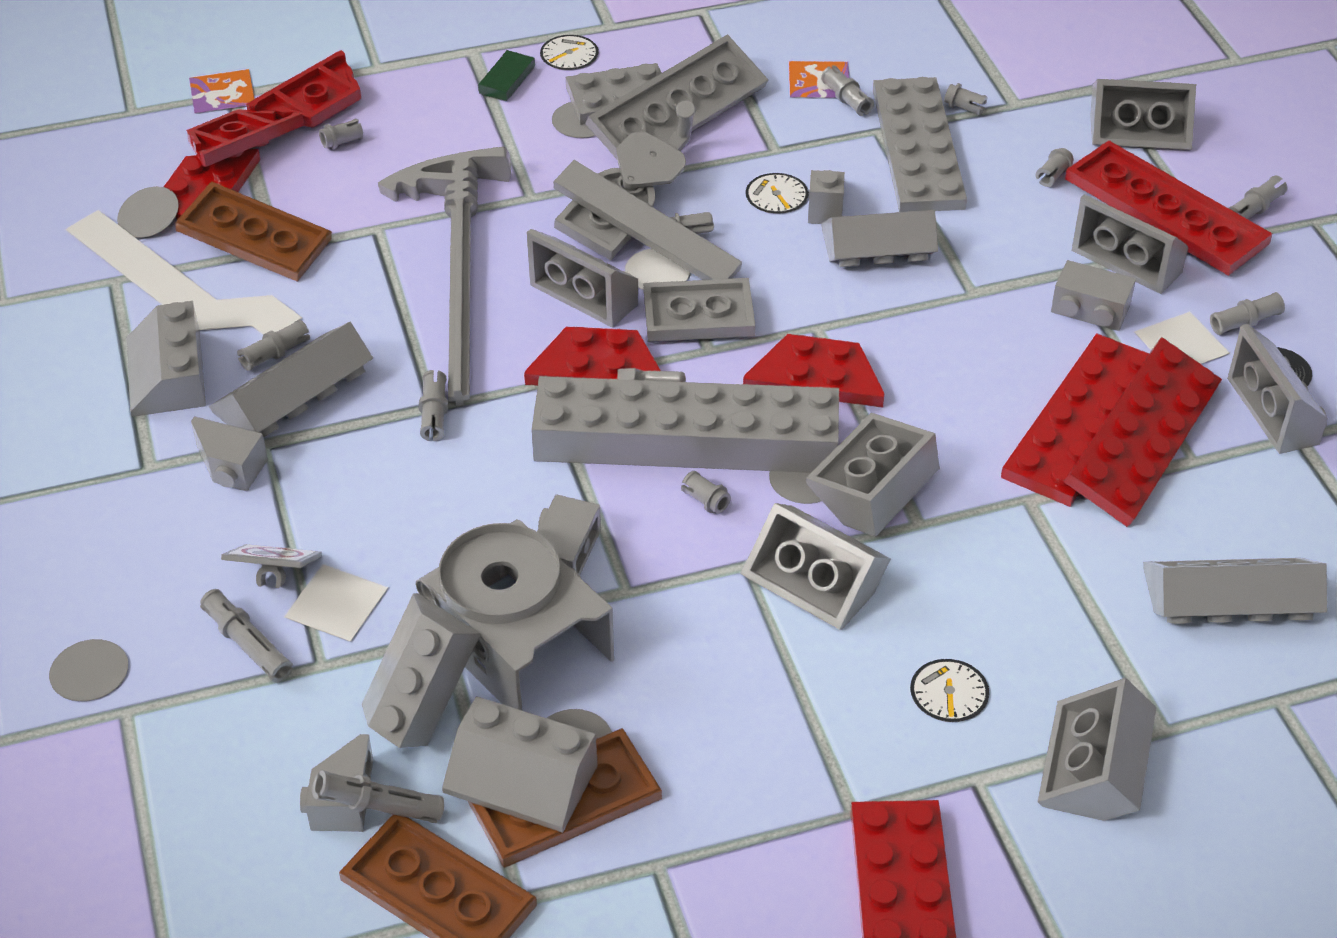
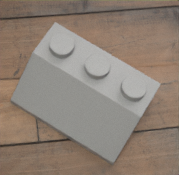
M1097 78L1092 84L1090 123L1092 145H1102L1110 140L1121 147L1192 150L1197 84Z
M1086 194L1080 197L1071 251L1118 274L1136 278L1137 283L1159 294H1162L1183 273L1188 246L1177 237Z
M935 210L831 217L821 223L829 262L839 261V267L860 266V259L872 258L874 265L894 263V257L907 256L908 262L929 260L928 254L938 252Z
M534 229L526 232L530 286L612 328L638 306V278L554 236Z
M193 301L157 305L127 336L130 413L132 417L206 406L201 338Z
M1249 324L1241 325L1227 377L1228 381L1279 454L1320 445L1328 420L1325 410L1317 404L1309 393L1307 385L1299 379L1291 368L1289 360L1281 354L1276 345Z
M871 412L808 475L806 483L843 525L876 537L940 469L936 434Z
M774 503L740 574L837 629L843 630L874 595L891 558L792 505Z
M413 593L361 705L368 727L398 748L428 746L481 633L420 594Z
M1126 677L1057 701L1037 801L1042 807L1102 821L1140 811L1156 706Z
M476 696L457 728L442 791L445 794L563 833L597 767L596 734Z

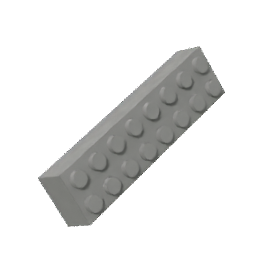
M539 376L531 428L533 460L537 462L811 473L839 443V388Z

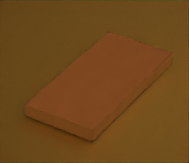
M212 181L175 222L177 232L296 282L299 281L332 239V231Z
M623 728L596 739L597 767L563 833L468 801L504 868L662 799L661 788Z
M394 814L339 871L342 882L429 938H510L537 906L536 896L409 817Z

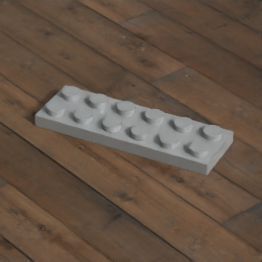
M727 34L588 116L585 124L616 158L617 147L628 135L634 132H646L666 142L677 130L679 116L676 113V107L680 102L688 100L696 107L691 131L693 132L763 89L769 80Z
M922 76L906 79L887 78L873 80V95L899 212L966 210L967 196L937 77L928 78Z

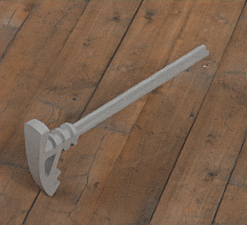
M506 147L472 150L425 160L401 169L378 182L380 193L395 202L399 200V194L401 193L406 194L415 201L420 199V193L444 196V210L451 218L448 401H456L457 406H463L464 400H470L471 217L475 216L478 211L477 180L481 178L504 182L510 181L511 158Z

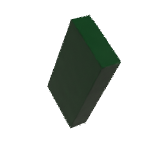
M506 50L478 84L479 94L508 101L534 69L535 57Z

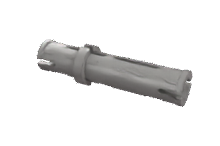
M211 589L203 595L200 600V608L218 624L219 632L225 638H231L267 674L272 682H282L291 674L293 663L249 621V614L244 609L236 608L219 589Z
M321 770L320 774L317 773L313 782L312 793L315 799L346 804L349 809L361 812L364 809H373L435 824L437 820L441 819L444 812V798L440 795L425 794L400 787L372 782L367 776L356 775L353 778Z

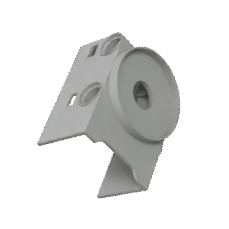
M516 519L511 523L486 524L461 534L446 548L440 559L439 567L415 582L418 594L481 633L465 668L503 705L523 711L519 671L533 663L536 649L572 626L611 662L615 660L613 608L585 583L573 568L567 566L558 557L554 546L545 536L527 527L521 520ZM507 575L516 581V583L506 589L495 590L489 588Z

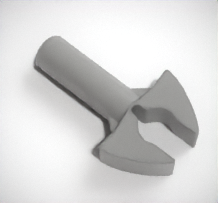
M629 368L618 369L617 379L686 382V375L682 371H643Z

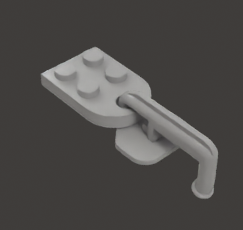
M688 100L682 101L677 105L676 113L679 116L677 130L666 142L646 132H634L628 135L616 149L619 168L606 169L598 174L654 208L655 190L653 186L672 183L685 168L686 158L681 150L691 138L693 116L696 112L695 105ZM573 200L554 221V228L610 261L632 237Z

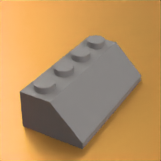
M351 321L324 333L214 402L209 408L212 413L227 425L258 432L265 437L279 428L276 421L285 415L291 420L309 409L306 402L316 396L318 401L337 391L335 383L345 378L348 383L365 373L366 370L363 365L374 358Z
M1301 557L1143 562V570L1153 611L1158 615L1167 617V623H1192V616H1207V622L1225 623L1232 622V615H1247L1248 621H1273V614H1288L1289 620H1313V613L1327 612V563Z

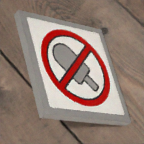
M244 544L221 554V560L262 564L256 574V584L259 587L265 585L266 573L272 572L276 576L275 588L282 587L286 581V573L282 566L301 568L322 557V551Z

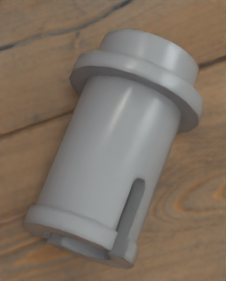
M957 83L956 85H949L944 102L948 103L950 108L956 106L980 116L985 107L973 102L983 105L987 103L988 97L964 89L962 84Z
M358 119L334 126L328 123L324 125L323 129L319 130L320 141L324 148L330 147V149L334 150L337 148V145L363 139V128Z
M1066 148L1052 150L1048 160L1035 173L1036 179H1039L1044 173L1046 174L1039 183L1045 187H1051L1062 173H1065L1067 168L1073 165L1074 158L1072 153Z
M691 471L684 477L682 483L689 487L681 485V491L704 504V509L707 512L720 514L728 507L731 495L722 484L716 486L697 471Z

